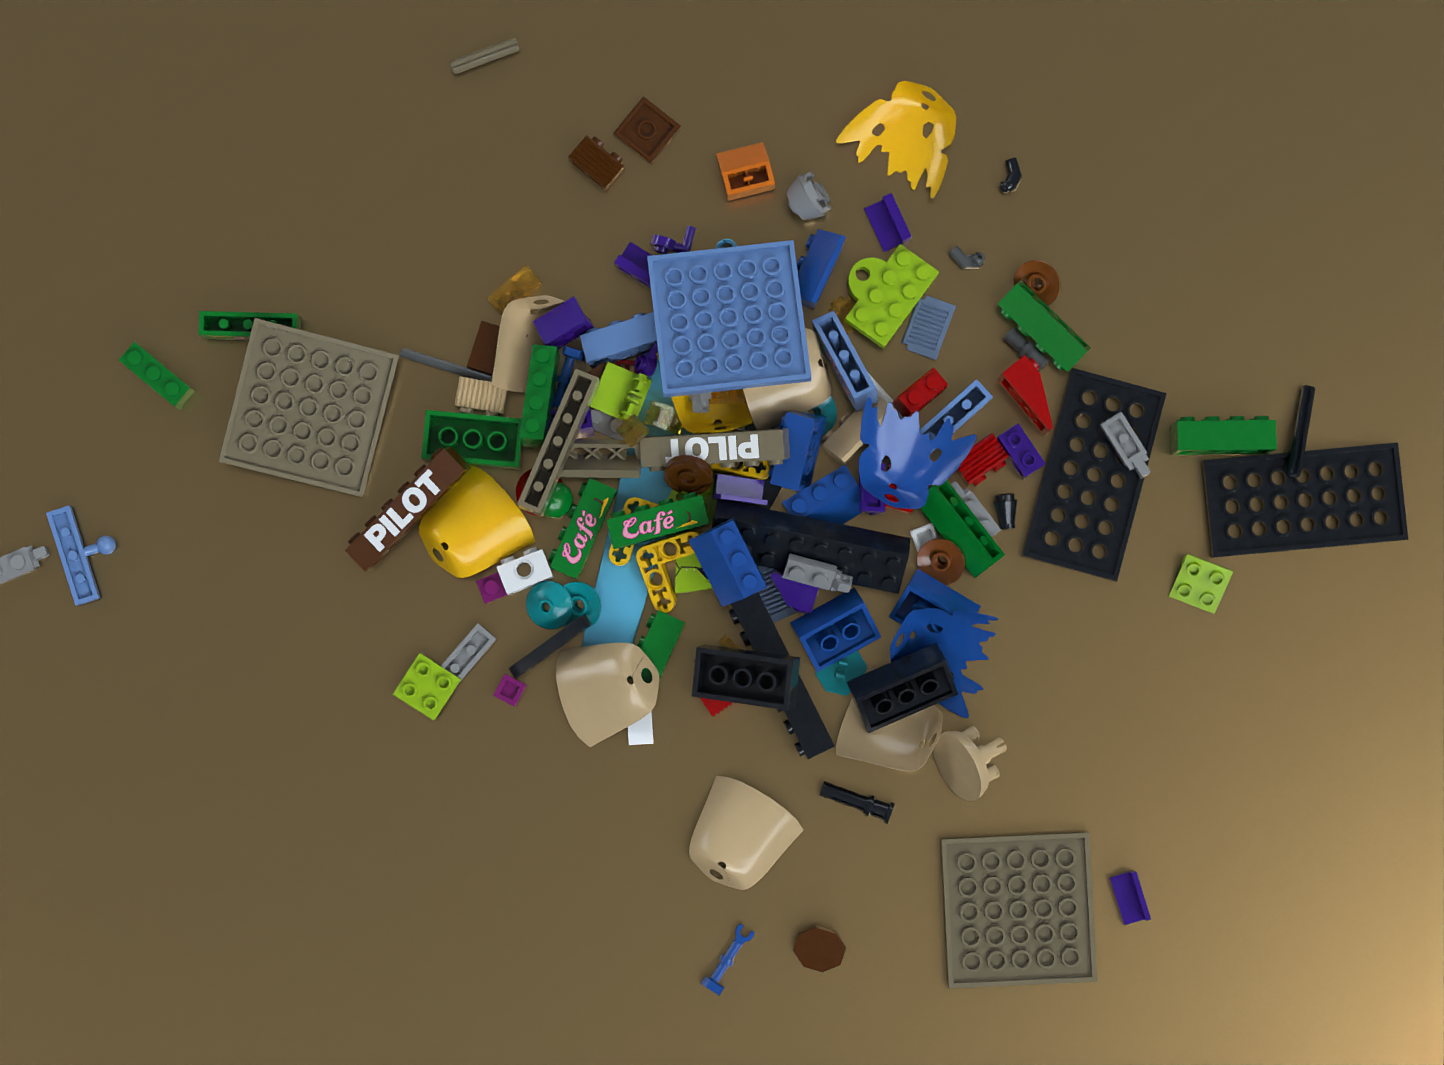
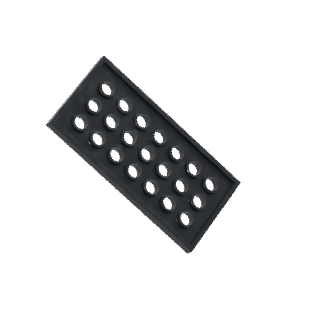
M1071 369L1023 548V557L1117 582L1144 478L1141 479L1135 469L1129 471L1127 466L1125 467L1124 464L1118 461V454L1106 435L1101 432L1099 425L1103 421L1122 412L1130 426L1136 431L1137 437L1150 459L1167 393L1083 370ZM1087 391L1094 393L1096 401L1092 405H1088L1083 401L1082 396ZM1107 399H1117L1119 402L1118 410L1110 411L1106 406ZM1138 404L1142 407L1143 414L1141 417L1136 418L1130 414L1131 405ZM1079 415H1086L1089 418L1090 423L1087 428H1080L1077 425L1076 419ZM1074 438H1078L1083 442V449L1079 452L1073 451L1070 447V442ZM1100 444L1106 447L1107 454L1104 458L1095 456L1094 447ZM1070 461L1076 464L1077 472L1074 475H1068L1064 471L1066 462ZM1090 468H1096L1100 471L1101 477L1098 481L1094 482L1088 478L1087 473ZM1119 474L1124 478V485L1121 488H1116L1112 485L1111 478L1113 475ZM1067 485L1070 488L1071 495L1069 498L1064 499L1058 495L1059 486ZM1089 491L1094 495L1095 500L1093 504L1086 505L1082 502L1081 496L1083 492ZM1107 498L1117 500L1118 508L1116 511L1106 509L1105 501ZM1059 508L1063 510L1065 518L1062 522H1056L1052 519L1051 513L1054 509ZM1078 515L1087 517L1088 526L1081 529L1076 526L1075 518ZM1102 521H1107L1111 524L1112 531L1109 535L1100 533L1099 524ZM1048 532H1054L1058 535L1059 540L1056 545L1051 546L1046 543L1045 536ZM1077 538L1081 541L1082 549L1079 552L1070 550L1069 541L1071 539ZM1095 545H1102L1105 548L1106 554L1103 558L1099 559L1093 555L1092 550Z
M1398 443L1305 451L1302 469L1307 471L1309 475L1306 483H1301L1297 478L1287 475L1290 452L1202 461L1212 558L1409 540ZM1371 463H1378L1381 466L1379 476H1373L1369 472ZM1347 465L1356 467L1357 475L1355 478H1348L1346 476L1345 468ZM1323 467H1328L1332 470L1333 477L1331 480L1326 481L1321 477L1320 472ZM1278 471L1284 475L1282 485L1273 483L1272 474ZM1250 474L1259 476L1260 484L1258 487H1251L1248 484L1247 479ZM1226 476H1232L1235 479L1236 486L1234 489L1230 490L1224 487L1223 480ZM1374 487H1380L1384 491L1382 500H1375L1372 497ZM1350 489H1355L1359 492L1360 498L1358 502L1353 503L1349 501L1347 493ZM1326 491L1334 493L1336 498L1334 504L1328 505L1324 502L1323 495ZM1303 493L1311 497V504L1308 507H1303L1299 503V496ZM1277 496L1286 498L1287 506L1284 509H1278L1275 506L1274 500ZM1253 498H1259L1263 503V507L1259 512L1253 511L1250 507V501ZM1229 500H1234L1238 504L1239 508L1235 514H1231L1226 510V503ZM1377 511H1382L1386 514L1387 520L1383 525L1375 522L1374 515ZM1353 513H1357L1362 517V524L1359 527H1355L1350 523V517ZM1329 515L1335 516L1338 520V526L1335 529H1330L1326 525V518ZM1304 518H1310L1313 521L1314 527L1311 531H1305L1302 528L1301 522ZM1280 520H1285L1289 523L1290 529L1286 534L1280 533L1277 529V523ZM1256 522H1261L1265 526V533L1262 536H1257L1253 532L1252 528ZM1236 524L1240 527L1241 534L1238 538H1233L1229 535L1228 528L1230 525Z

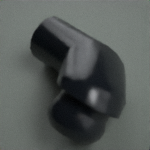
M1017 158L1005 161L1009 174L1005 181L1000 182V189L1003 193L1015 191L1022 180Z

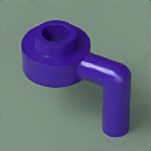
M687 226L682 244L665 236L652 235L650 245L654 247L653 251L660 254H667L668 251L676 253L690 252L696 228Z
M657 342L654 343L649 353L643 352L636 358L634 366L637 374H644L648 378L654 374L657 367Z

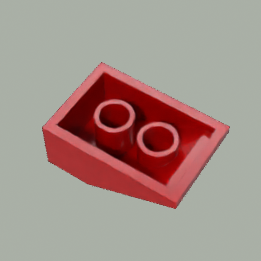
M1024 355L1005 370L997 380L1040 432L1045 435L1053 428L1041 374L1038 371L1040 367L1032 357L1028 359Z

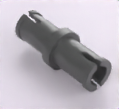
M1012 328L1003 338L1004 341L1019 352L1018 356L1020 358L1024 355L1028 359L1032 357L1040 367L1038 371H1041L1049 362V359L1034 347V343L1032 341L1028 342L1015 328Z

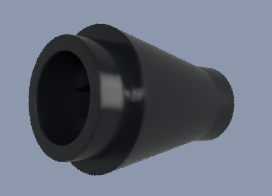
M1015 494L995 495L993 503L1000 522V529L1015 528L1017 507Z

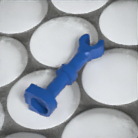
M564 346L562 354L566 358L561 375L557 377L559 383L554 397L553 408H559L571 380L570 376L575 359L583 361L585 357L584 351Z
M742 924L737 926L734 941L725 955L722 954L719 960L721 961L711 977H704L700 983L719 996L725 988L719 984L720 979L728 967H732L734 964L733 959L744 942L750 941L754 936V932L751 931L747 937H742L740 934L744 926Z

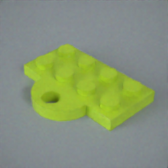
M901 244L887 262L872 257L858 261L852 267L847 279L849 293L857 303L846 316L844 322L884 349L937 277L939 271ZM865 270L869 278L865 281L859 280L856 277V271Z

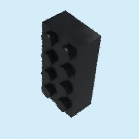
M707 644L696 647L692 697L789 710L795 707L800 657Z

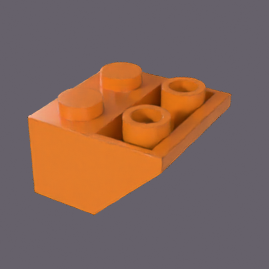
M763 142L716 154L728 201L775 189L772 169Z

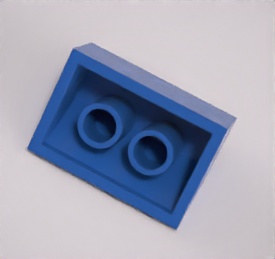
M820 229L817 230L816 235H810L805 246L809 248L806 257L801 255L797 263L802 306L814 311L844 246L845 236Z
M789 411L786 415H783L780 429L788 428L790 458L783 460V464L770 466V484L795 491L803 490L811 485L827 416L799 411Z
M846 465L841 466L782 502L786 513L844 524L863 513L859 512V486Z
M733 518L689 540L722 607L742 600L767 587Z
M917 568L889 617L902 624L906 616L913 610L936 608L952 615L953 611L956 610L978 613L981 606ZM936 624L927 625V629L930 632H941L943 630L942 627Z
M855 587L850 589L849 593L845 592L812 610L811 613L808 612L790 622L817 672L881 638L864 601Z

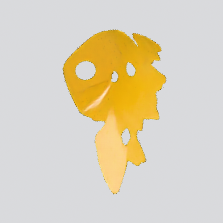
M901 81L897 83L895 90L892 92L891 101L879 99L861 111L840 133L836 143L860 141L856 151L858 163L862 162L877 145H881V152H889L887 175L890 176L895 171L900 173L906 171L907 180L911 182L913 190L916 189L918 181L926 168L928 175L926 187H931L930 197L933 199L940 188L946 171L948 158L946 154L941 153V150L948 147L953 141L956 128L955 111L932 88L910 81ZM927 91L931 93L936 100H929L922 92ZM924 103L928 105L929 108L925 110L921 107V104ZM930 122L934 125L933 130L925 138L923 136V126ZM882 123L885 130L879 136L873 135V128Z

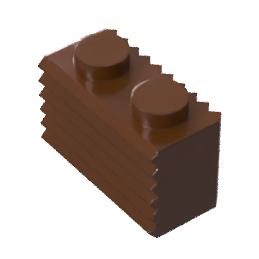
M586 135L568 156V159L604 191H607L625 170L622 164L624 160L615 152L609 154L604 150L605 144L594 136L591 139Z

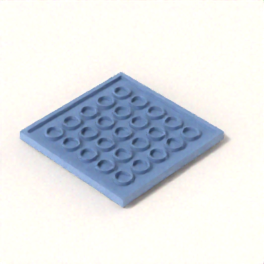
M793 240L647 256L663 398L811 381Z

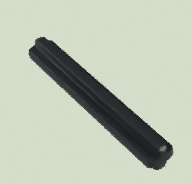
M1304 385L1301 389L1287 475L1298 478L1302 471L1315 395V387Z

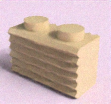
M459 377L454 406L460 408V413L474 414V411L484 412L483 415L504 416L508 391L499 389L488 381Z

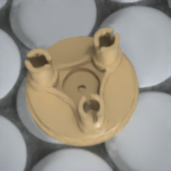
M969 726L961 732L945 731L941 733L933 749L935 762L942 778L957 796L966 801H975L980 798L987 790L989 782L1000 776L996 765L991 763L986 766V764L993 757L1007 750L1006 744L997 748L998 745L1004 742L1000 737L984 746L979 745L976 747L973 742L979 740L980 734L974 726Z

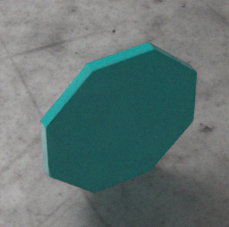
M857 650L823 670L816 671L815 675L826 692L846 696L850 693L847 681L863 675L866 672L867 664Z

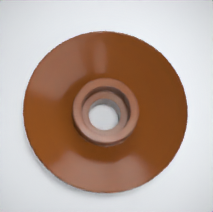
M1031 260L1025 262L1017 269L1014 276V286L1022 280L1047 305H1050L1057 299L1061 289V281L1057 271L1050 264L1041 260ZM1037 278L1043 281V285L1037 282Z
M937 538L929 540L920 548L917 555V566L919 570L939 582L950 585L956 582L963 574L965 559L962 551L956 544L946 539ZM940 556H944L947 562H942Z

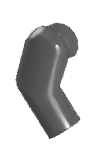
M957 245L948 253L963 269H978L985 262V256L981 252L965 254Z

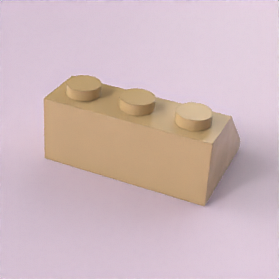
M878 396V402L872 404V408L877 407L878 421L881 426L887 402ZM864 408L857 412L854 411L853 414L848 411L839 421L841 426L836 431L831 429L822 438L825 442L822 448L841 466L846 465L865 445L860 439Z

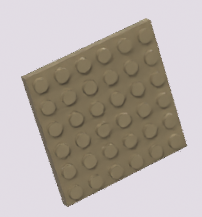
M254 318L218 462L363 497L399 355Z
M1089 832L941 839L949 989L1097 982Z

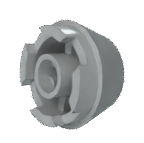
M811 171L804 175L799 174L786 190L789 207L793 213H797L803 220L823 217L826 212L832 209L827 204L830 198L822 184L812 180L815 176Z

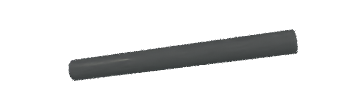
M404 347L401 350L400 357L464 377L492 382L493 375Z

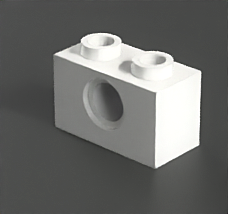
M537 547L524 551L523 557L515 559L514 556L500 561L501 565L497 566V570L507 595H512L542 581L554 578L543 549L538 550ZM524 563L531 566V573L526 577L518 574L519 566Z

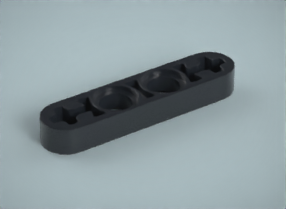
M585 614L512 665L509 668L510 672L517 679L586 630L592 623Z

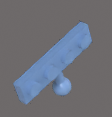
M69 505L47 512L46 515L75 606L101 599L87 556L99 552L104 555L111 554L116 548L114 538L104 535L95 544L84 547L72 506Z

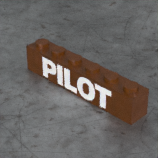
M451 446L437 449L430 457L432 461L427 466L425 464L422 465L414 473L416 478L411 483L408 481L404 483L397 491L399 495L394 500L392 498L389 499L381 507L383 512L378 517L375 515L365 523L367 528L361 534L357 532L348 541L350 546L345 551L364 571L373 569L471 468Z

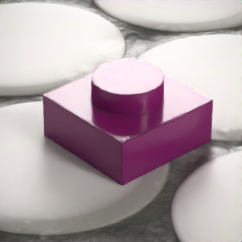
M498 572L476 581L485 604L507 596Z
M504 674L493 696L516 707L527 685Z

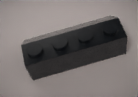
M937 642L847 681L848 688L868 734L958 695L949 666Z

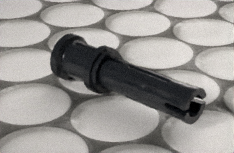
M824 781L819 796L860 810L866 817L871 815L882 819L885 824H888L895 805L893 802L888 804L877 800L873 795L866 797Z

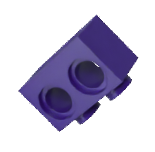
M1019 423L997 437L1000 445L1008 454L1009 461L1022 480L1046 464Z

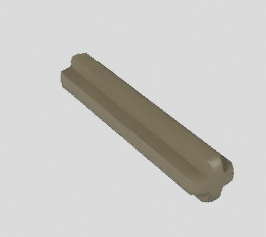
M511 38L450 61L452 72L458 74L519 51L518 42L515 38Z

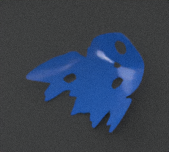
M868 397L862 415L860 439L862 443L869 444V447L859 457L860 483L866 491L891 507L920 509L926 504L929 495L928 485L940 486L944 484L969 454L977 436L972 434L952 441L954 426L951 424L950 418H948L937 436L929 440L928 433L920 434L918 411L914 412L911 417L905 416L900 419L897 410L893 409L891 402L887 403L886 412L880 426L877 407L872 408L871 398ZM935 448L941 449L942 453L938 460L935 462L931 461L929 455ZM885 455L889 456L891 460V468L887 472L881 470V463ZM891 483L896 484L897 489H892L889 485ZM891 494L898 498L899 502L889 501L884 495Z
M936 608L913 610L906 616L891 643V662L937 642L947 661L950 672L953 674V681L958 695L939 704L963 718H968L969 713L962 692L976 694L978 690H983V687L964 676L961 669H967L966 661L988 660L989 658L982 652V646L979 643L988 641L989 637L995 636L994 632L985 631L972 625L990 624L989 620L996 621L998 618L960 610L953 611L952 615ZM936 624L942 627L943 630L941 632H930L927 629V625ZM912 631L916 633L914 638H910ZM904 633L903 641L896 647L899 636Z

